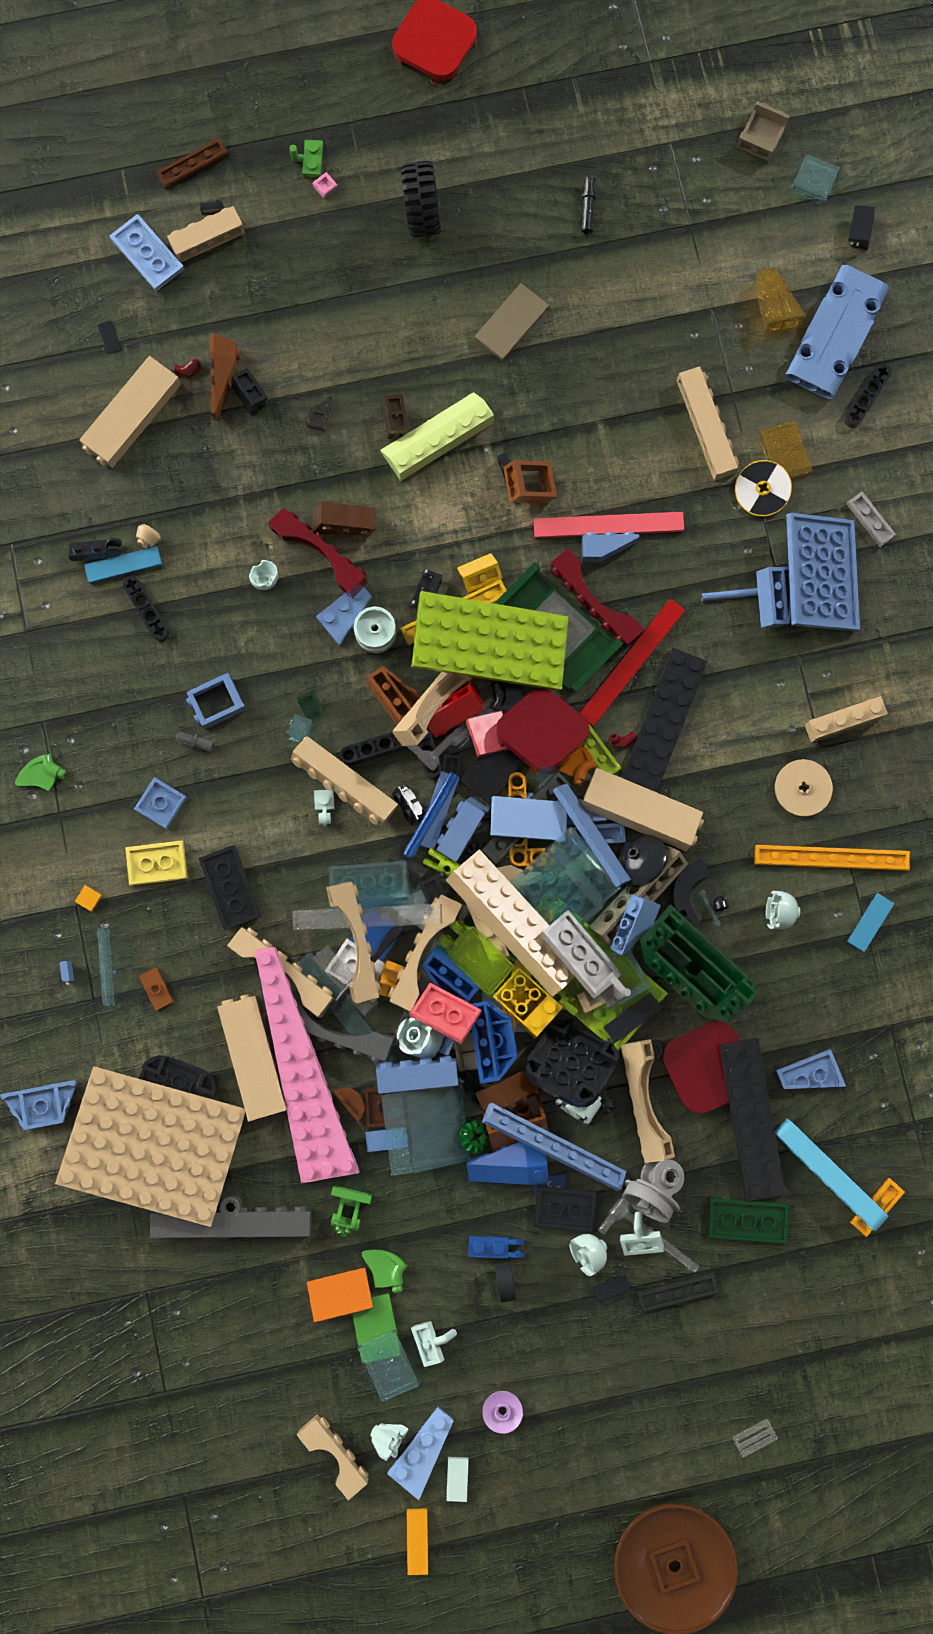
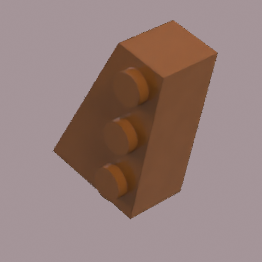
M383 666L367 676V686L397 726L420 699L421 695Z

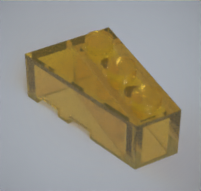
M771 268L757 271L754 285L765 331L769 332L801 326L806 315L777 269Z

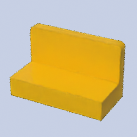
M492 554L457 568L468 593L503 578L498 562Z

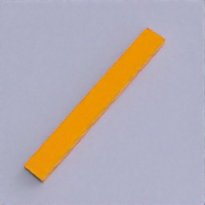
M755 845L754 865L909 871L910 851Z

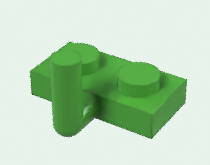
M305 140L304 155L298 154L297 147L291 145L289 149L292 161L303 162V177H321L323 141Z

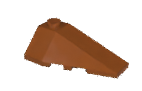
M211 334L210 358L212 359L214 369L210 371L212 385H215V387H211V413L214 420H218L231 387L232 375L237 371L238 360H241V349H238L235 341Z

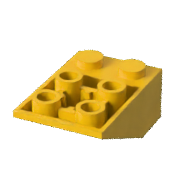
M520 968L493 995V998L534 1039L537 1038L563 1008Z

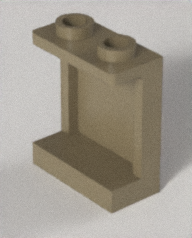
M757 101L744 131L741 132L736 148L769 162L790 116L782 110L774 109L766 103Z

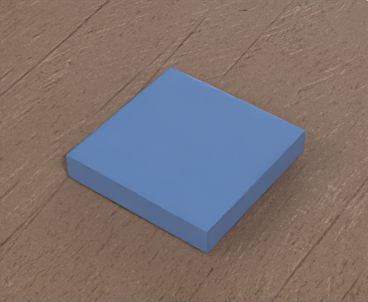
M154 777L134 810L163 828L168 829L188 797Z

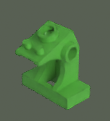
M334 1185L331 1195L341 1197L338 1213H333L331 1225L334 1226L333 1231L342 1237L353 1236L354 1231L358 1232L360 1219H357L360 1204L361 1202L370 1204L373 1194ZM344 1205L355 1207L353 1218L342 1216Z

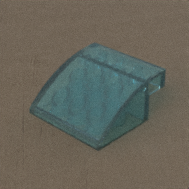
M572 827L560 835L510 882L549 926L567 910L570 911L580 925H583L599 912L606 900L622 887V885L618 887L614 885L591 848Z
M456 1086L382 1093L391 1176L431 1170L471 1160L470 1152L466 1151L460 1142V1131L466 1124L463 1093Z

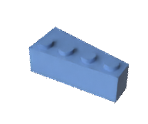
M451 1056L439 1057L440 1060L423 1058L420 1061L404 1060L397 1063L385 1062L377 1064L378 1094L458 1085L456 1058L452 1059Z

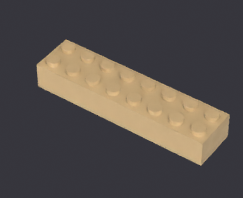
M480 849L446 879L451 887L552 997L575 977L540 935L549 924Z

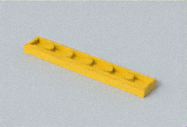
M499 579L463 598L495 603L506 591L502 580ZM417 620L400 628L408 646L414 644Z

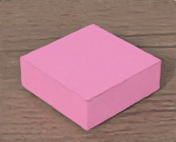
M327 172L312 183L313 187L324 199L338 189V185Z

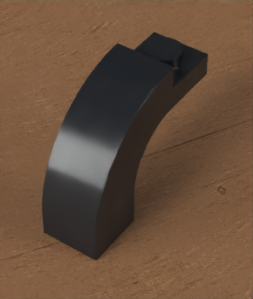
M702 858L690 863L675 879L671 892L672 906L678 912L682 911L683 916L693 926L700 924L690 903V891L696 882L710 876Z

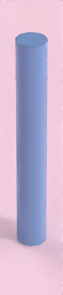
M758 588L702 593V601L758 596Z

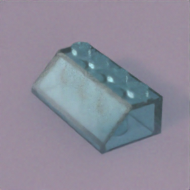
M406 861L329 866V886L352 882L357 887L358 896L356 900L362 909L410 905V885ZM332 907L334 911H339L338 908Z

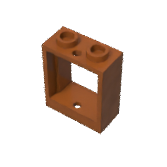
M512 460L503 467L510 503L547 504L557 497L550 461ZM522 471H538L542 492H527L525 490Z

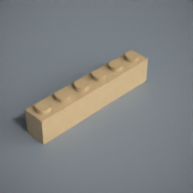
M699 366L679 373L677 383L713 480L734 475L739 467L737 457L733 456L732 443L726 437V427L720 421V411L718 406L714 405L713 392L711 389H708L705 372H702Z
M308 736L293 750L291 760L295 766L303 768L311 778L323 783L327 790L338 794L342 801L350 803L358 813L366 815L373 824L383 827L396 811L398 803Z

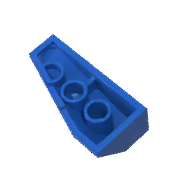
M518 1140L513 1145L508 1147L505 1145L499 1151L492 1154H484L467 1162L469 1181L525 1185L549 1182L546 1155Z

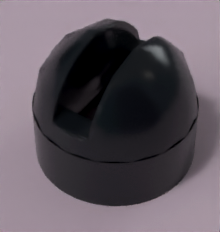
M723 896L715 897L713 900L715 912L729 908L728 901Z

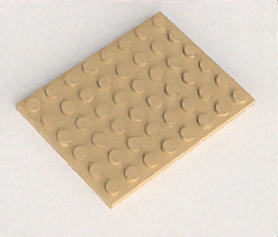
M93 1066L55 1184L211 1227L244 1120L245 1109Z

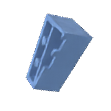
M767 567L757 571L761 628L780 627L790 624L789 567Z
M472 796L465 800V802L461 801L456 808L458 814L455 819L452 817L446 826L449 828L445 835L442 833L437 841V844H439L437 851L455 862L458 861L491 807Z

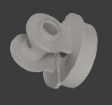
M673 1160L646 1163L641 1171V1179H637L636 1182L631 1180L625 1181L627 1188L622 1196L630 1206L643 1215L656 1221L667 1223L674 1211L679 1212L680 1206L672 1198V1195L683 1186V1169Z

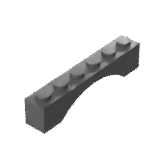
M296 1001L307 1035L313 1034L317 1036V1040L326 1043L328 1040L335 1043L334 1046L341 1049L351 1048L353 1053L364 1056V1054L372 1056L371 1059L376 1062L382 1063V1061L389 1059L396 1039L395 1036L381 1031L363 1035H347L336 1032L319 1022L310 1010L303 1006L302 1002Z

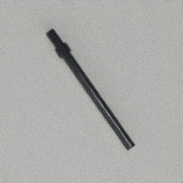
M405 916L395 928L392 927L390 929L389 935L370 956V960L374 964L390 944L401 936V931L410 922ZM349 982L329 1005L332 1010L335 1011L349 995Z

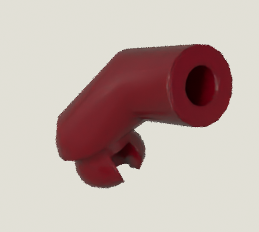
M192 359L186 366L175 365L174 374L192 377L199 371L201 362L198 359Z
M633 731L625 737L613 733L609 736V743L613 747L626 748L637 739V735Z

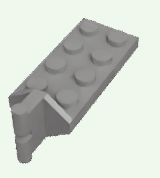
M569 910L540 933L542 938L593 998L600 995L606 1002V1006L612 1008L631 995V991L625 988L618 980L622 973Z

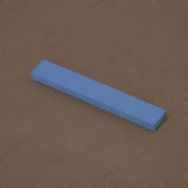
M569 785L557 786L553 792L614 885L618 887L630 881V877Z

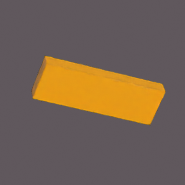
M888 1178L871 1199L887 1214L905 1191ZM857 1215L850 1222L866 1237L872 1231Z
M427 1508L407 1509L408 1575H428Z

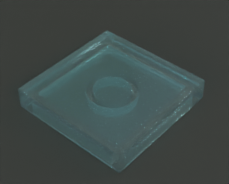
M806 154L792 189L826 201L840 167Z

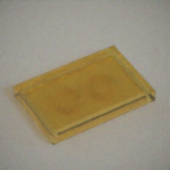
M795 420L759 431L768 461L781 465L787 471L790 479L813 472Z

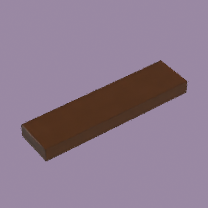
M218 138L156 173L167 190L229 155Z

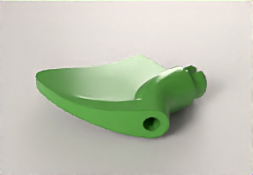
M51 754L42 755L31 760L21 770L15 784L17 786H38L50 792L56 779H64V774H67V772L62 767L53 763Z
M385 1250L363 1251L362 1257L373 1273L375 1288L392 1286L393 1293L402 1292V1275L408 1265L396 1254Z

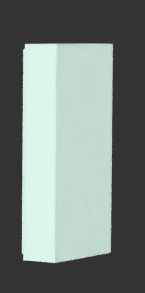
M448 1457L447 1501L467 1502L468 1458Z

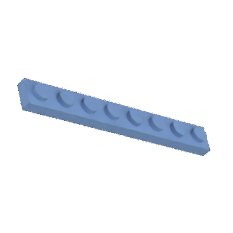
M493 1103L488 1104L482 1123L616 1191L621 1190L626 1175L625 1170Z

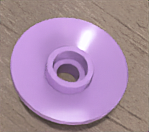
M495 1392L486 1399L483 1405V1419L486 1425L494 1432L509 1433L516 1429L522 1420L523 1409L521 1402L510 1392ZM505 1407L506 1412L501 1414L499 1408Z

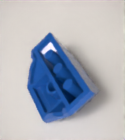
M488 1001L473 1003L471 1005L481 1009V1014L472 1027L480 1084L500 1081L518 1058L512 1018Z

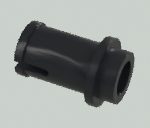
M216 200V202L200 203L202 215L219 213L224 209L223 202Z

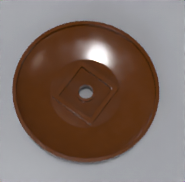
M663 1504L641 1513L623 1532L614 1558L615 1582L624 1605L642 1624L665 1634H689L709 1626L725 1611L736 1588L738 1575L737 1559L727 1533L709 1514L685 1504ZM674 1560L680 1563V1567L675 1571L669 1569L670 1562Z

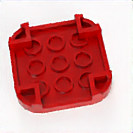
M417 0L394 34L392 42L396 61L401 65L404 62L432 77V82L439 84V81L453 80L457 76V70L470 49L476 45L477 26L468 15L440 0Z

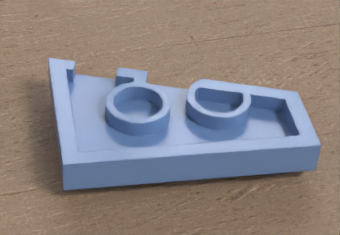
M365 587L353 599L345 593L318 614L316 618L336 643L341 646L344 638L352 629L356 617L366 608L372 596Z
M831 1049L775 1070L782 1089L846 1086Z

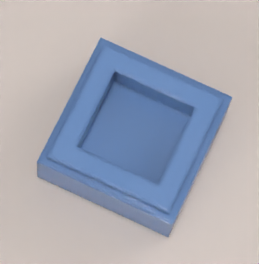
M60 962L62 981H74L72 962Z

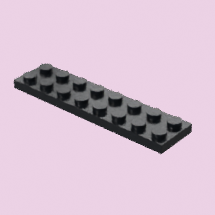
M672 647L622 775L623 779L656 793L658 792L708 662L707 660Z
M759 1038L719 1044L745 1199L748 1202L784 1195L786 1192Z

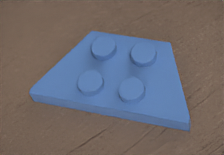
M77 1080L0 1094V1097L7 1103L11 1113L18 1119L19 1124L24 1130L64 1123Z

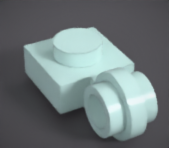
M314 790L315 810H323L322 813H319V825L327 826V824H331V813H327V810H335L334 792Z

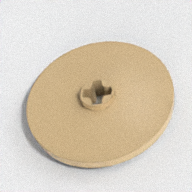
M802 759L790 762L781 769L776 777V798L780 805L793 815L803 817L815 815L828 805L832 796L833 786L828 772L814 761ZM802 783H804V786H808L805 793L803 790H799Z

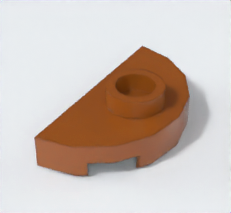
M348 1087L339 1088L332 1092L356 1121L359 1122L365 1111V1102L361 1094L355 1089Z

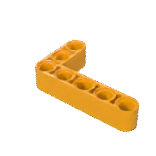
M516 772L509 777V797L526 799V778L523 774ZM519 778L523 784L515 787L512 784V780ZM523 838L524 841L521 844H515L510 849V863L516 868L560 867L566 860V853L560 848L527 849V838ZM559 853L563 859L561 862H554L552 855ZM515 854H521L524 857V861L516 863L513 857ZM534 854H541L543 861L541 863L534 862L532 858Z

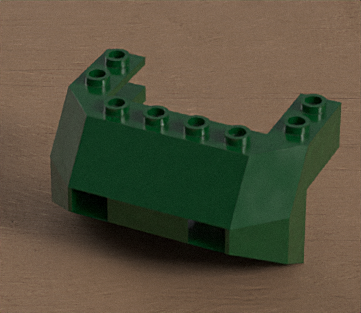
M671 904L640 938L645 963L704 1017L729 1022L750 1005L760 991L758 987L754 989L757 983Z

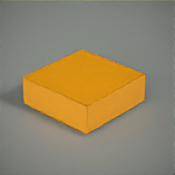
M85 885L75 902L93 912L103 895Z

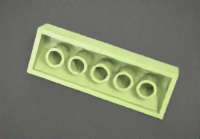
M473 392L381 449V453L399 480L402 481L494 423V414L486 402Z

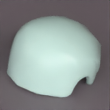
M262 560L258 566H253L249 575L251 584L258 590H268L274 587L278 580L276 565L271 561Z

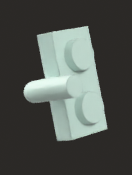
M641 1212L635 1213V1234L620 1236L624 1256L664 1252L660 1231L643 1233V1214Z
M431 1321L415 1325L411 1328L424 1367L444 1361L439 1345L453 1339L457 1335L456 1330L451 1329L443 1336L436 1337Z

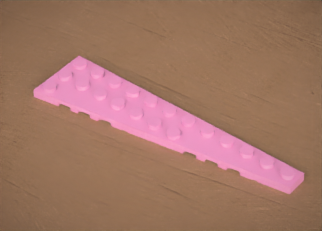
M276 946L255 950L301 1183L359 1173L360 1170L352 1149L349 1147L345 1130H343L340 1123L339 1114L334 1107L333 1098L330 1090L327 1088V1082L310 1037L307 1035L303 1018L298 1011L297 1002L292 995L291 986L288 978L285 976V970Z

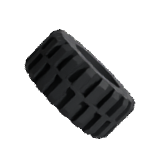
M427 160L402 165L403 193L410 236L419 238L440 234L441 222L433 163Z

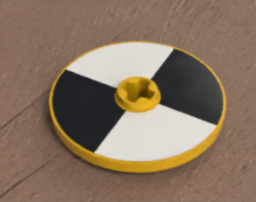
M768 460L756 461L746 466L740 472L735 484V495L739 505L749 514L759 517L771 516L782 510L788 503L792 491L791 479L787 471L781 465ZM767 485L766 489L768 491L761 493L758 486Z

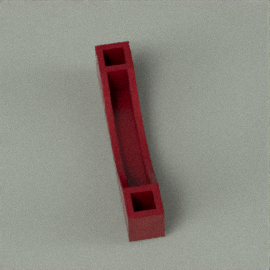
M282 508L269 521L268 526L270 530L284 542L304 544L321 553L333 567L338 587L353 599L368 583L365 577L366 573L360 567L356 569L351 565L352 561L348 557L339 555V551L332 544L327 545L324 542L325 539L319 533L314 534L306 522L303 521L301 523L297 520L298 517L295 513Z
M568 548L551 562L550 571L557 579L560 578L564 582L563 585L566 590L572 591L577 596L576 600L582 606L585 605L589 609V613L594 619H599L603 629L615 636V641L619 639L623 642L622 646L627 649L643 634L645 629L633 616L614 612L594 598L584 582L580 560Z

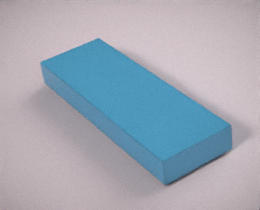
M877 893L846 942L861 952H865L894 903Z

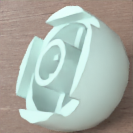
M772 891L771 893L774 895L773 897H768L766 904V919H770V924H767V926L774 930L790 928L800 916V907H798L795 898L789 893Z
M582 1234L571 1240L569 1244L571 1254L576 1263L580 1261L583 1266L580 1269L586 1275L592 1276L604 1267L607 1260V1246L602 1239L599 1240L591 1234Z

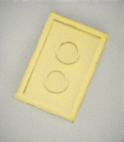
M183 840L125 848L129 886L188 879Z

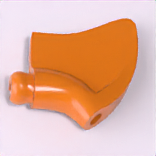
M581 746L562 763L559 771L573 776V784L581 786L588 771L596 768V763L588 748Z

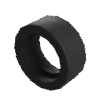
M511 1262L495 1264L500 1302L515 1301L516 1293Z

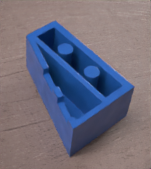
M438 944L422 964V967L437 987L466 1002H469L483 982V979Z

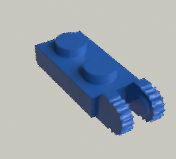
M469 1236L468 1257L522 1258L524 1257V1252L508 1251V1245H524V1239Z

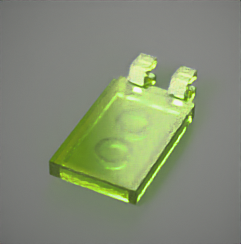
M455 920L450 927L460 935L455 941L447 934L446 936L442 935L438 941L444 948L448 949L447 956L488 996H491L515 966L474 926H466L461 920Z

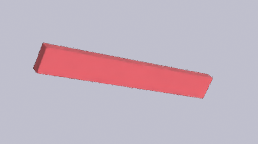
M683 512L534 519L535 539L581 537L589 532L605 535L607 532H614L616 534H623L625 532L647 534L684 531Z

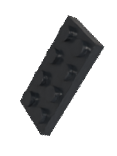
M236 845L199 858L225 931L261 917Z

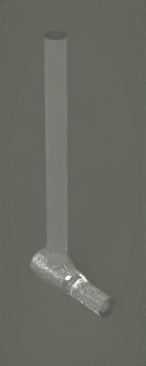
M488 696L483 701L484 709L478 715L471 716L468 719L480 716L494 700ZM466 720L433 752L423 751L417 745L407 747L418 756L419 760L434 771L439 765L438 756L468 728Z
M620 1197L609 1211L608 1217L599 1227L598 1231L603 1235L616 1219L624 1217L634 1225L635 1216L628 1211L629 1204ZM642 1222L643 1233L655 1232ZM662 1238L664 1249L694 1273L698 1270L699 1266Z

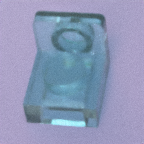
M294 714L290 728L286 731V735L290 737L289 740L300 743V741L308 736L313 720Z

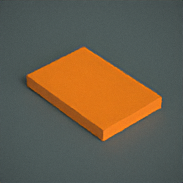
M366 1268L307 1282L314 1323L374 1309Z

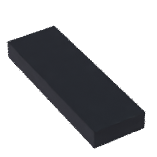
M650 992L603 1028L613 1042L616 1043L660 1011L662 1007Z

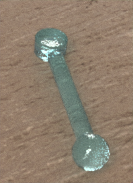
M700 890L699 896L703 898L716 926H720L721 923L706 897V891Z

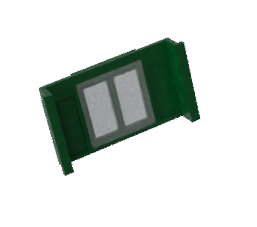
M536 562L494 603L568 616L562 685L571 693L577 692L623 645V642L619 639L614 641L540 573V566Z

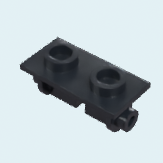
M406 784L401 787L398 786L392 793L394 801L401 807L405 819L412 826L417 820L424 818L425 811L418 801L414 804L411 803L416 797L409 786L407 787Z
M466 1070L457 1076L458 1085L456 1087L465 1096L471 1092L472 1095L469 1097V1100L477 1109L483 1110L475 1093L486 1088L480 1084L472 1073Z

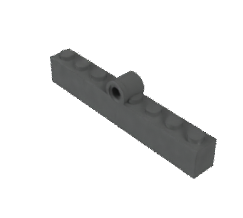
M235 1195L225 1198L221 1202L220 1207H217L211 1227L155 1211L150 1213V1238L300 1237L312 1234V1210H307L306 1206H297L295 1210H287L285 1206L275 1207V1210H267V1207H255V1210H247V1207H243L242 1200ZM229 1202L234 1203L235 1210L232 1211L228 1208Z

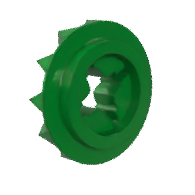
M471 1121L462 1127L460 1142L466 1151L478 1153L488 1146L489 1136L487 1128L483 1126V1123ZM476 1133H479V1134H480V1135L477 1137V1141H476V1140L470 1141V1140L472 1139V1137L474 1136V1134H476Z

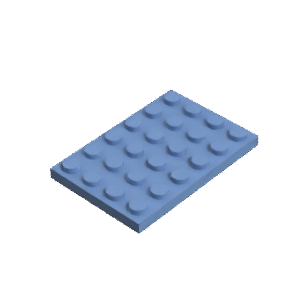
M790 512L786 515L792 625L846 631L860 630L854 520Z

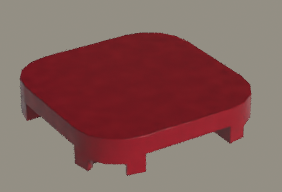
M540 689L526 695L498 720L496 735L499 745L501 747L505 745L528 764L531 772L535 774L537 772H550V774H553L557 771L558 766L581 746L584 748L588 741L590 727L588 721L560 697L549 690Z
M709 1022L672 1039L663 1050L662 1062L678 1093L680 1102L692 1112L705 1113L728 1103L718 1045L740 1040L732 1026L725 1022Z

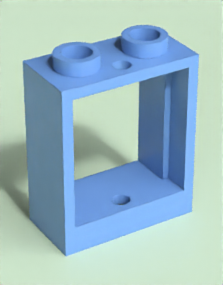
M229 673L187 691L189 698L186 701L190 709L194 708L196 712L194 718L198 726L202 725L204 729L246 711ZM225 683L235 706L205 719L195 696Z

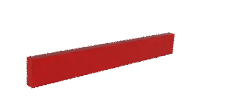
M670 599L580 712L591 727H594L685 612V609Z

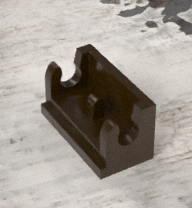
M403 394L384 396L381 405L387 439H392L395 434H400V437H402L409 430Z

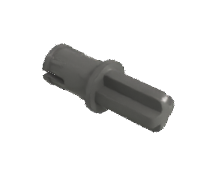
M178 731L175 741L178 743L192 746V749L198 748L208 752L213 750L214 741L201 738L198 734L191 735Z

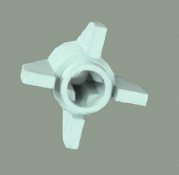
M383 1423L379 1426L376 1425L371 1432V1437L379 1457L385 1461L390 1456L396 1458L402 1438H404L409 1429L403 1425Z

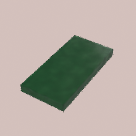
M709 1197L707 1238L788 1244L789 1203L747 1202V1200Z

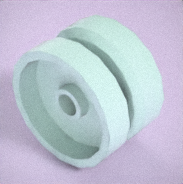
M375 606L366 608L358 614L354 622L356 640L361 648L367 652L375 654L385 652L395 642L397 632L394 618L384 608Z

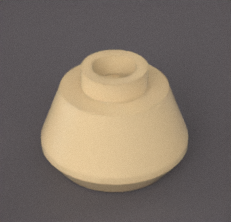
M145 524L138 526L136 534L137 543L143 548H151L161 541L160 534L153 528Z

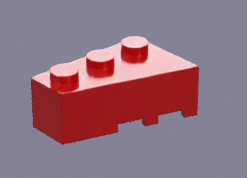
M472 679L455 690L432 716L427 727L435 738L446 734L454 726L463 724L466 719L478 715L484 709L481 692Z

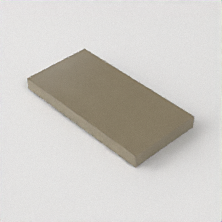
M520 283L474 336V339L503 361L546 312L549 304Z

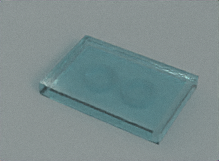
M395 1330L358 1345V1350L382 1402L419 1386V1382Z

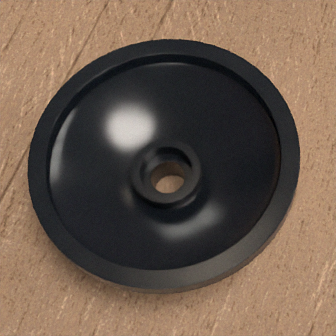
M652 835L637 836L627 841L618 850L616 858L631 879L624 885L628 887H641L654 881L663 872L667 863L668 852L666 846L659 838Z

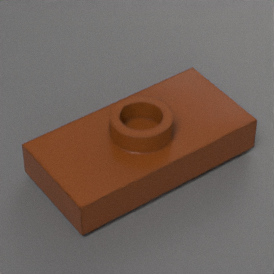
M157 967L139 976L155 1011L174 1003Z

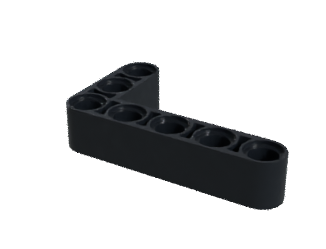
M427 727V735L416 746L426 776L429 779H437L442 771L441 763L431 732ZM393 732L343 747L340 751V758L345 765L353 766L415 746H402ZM383 741L391 743L387 749H382L380 745ZM366 746L372 748V752L368 755L362 753L363 748ZM426 747H429L433 750L432 754L429 756H426L422 753L423 749ZM347 752L354 753V757L351 760L344 759V755ZM431 765H435L438 767V771L435 774H431L428 772V768Z

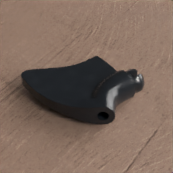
M495 681L491 684L494 702L490 707L496 712L502 711L503 715L524 698L518 684L511 683L502 686L500 681Z

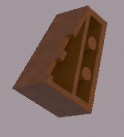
M321 501L313 512L312 532L314 534L369 536L376 530L375 507Z
M525 1068L475 1094L484 1113H486L490 1103L509 1110L517 1106L515 1102H524L530 1098L529 1094L536 1095L543 1090L529 1082Z

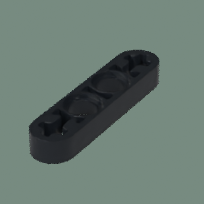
M880 364L873 371L844 418L848 427H858L891 376V369L888 365ZM884 371L885 373L880 379V381L877 380V377L879 376L880 372ZM868 385H875L877 387V392H870L868 390ZM864 399L868 402V406L861 407L858 401ZM855 412H860L856 420L852 421L851 418Z
M134 576L127 577L123 582V587L154 639L160 642L165 641L169 637V630L141 582ZM130 582L135 584V588L138 591L136 594L130 587ZM139 597H146L147 600L144 605H137ZM149 612L156 614V618L153 621L146 620V615ZM158 624L159 628L164 630L162 636L157 634L158 631L154 625Z

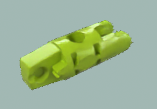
M432 848L429 849L428 853L440 860L439 864L427 858L423 860L424 864L440 873L443 872L447 877L461 866V864Z
M537 981L536 983L548 993V991ZM565 987L552 997L563 1007L564 1011L567 1010L572 1015H575L581 1009V1006L575 1001L576 998Z

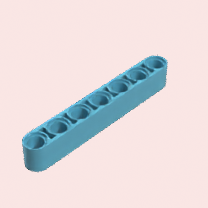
M786 1118L775 1130L776 1137L873 1231H876L889 1217L789 1119Z

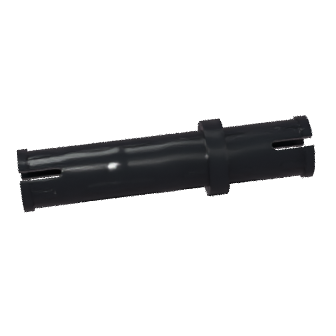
M589 177L584 178L581 229L583 234H587V230L588 234L593 232L594 201L596 200V179L594 177H590V181H588Z

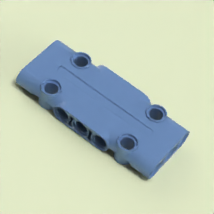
M842 265L811 321L785 377L792 383L823 398L833 399L874 322V318L889 291V286L851 266ZM801 353H806L808 357L802 356ZM834 369H839L841 373L835 372Z

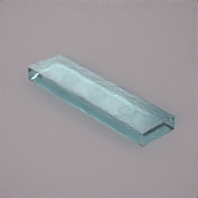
M105 927L98 928L102 1001L104 1006H115L109 929Z

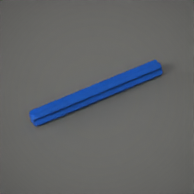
M452 772L448 774L404 851L405 856L409 858L414 857L457 782L458 776Z

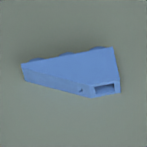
M595 532L586 533L582 537V562H602L638 543L639 534L634 532H625L623 534L607 532L605 535H597Z
M632 894L610 949L624 956L654 924L661 905L647 898Z

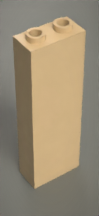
M149 356L80 438L79 441L83 445L82 449L90 456L94 454L97 457L96 460L103 466L108 465L113 468L182 385L178 376Z
M599 768L595 769L581 803L585 810L645 835L655 836L662 842L686 852L691 846L694 847L698 836H695L696 831L701 829L704 821L701 819L702 811Z
M252 993L240 996L241 1000L234 1002L233 999L223 1001L222 1006L217 1007L248 1121L287 1110L280 1076L258 996H252Z

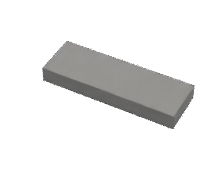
M863 492L846 503L879 547H882L896 536L895 532Z

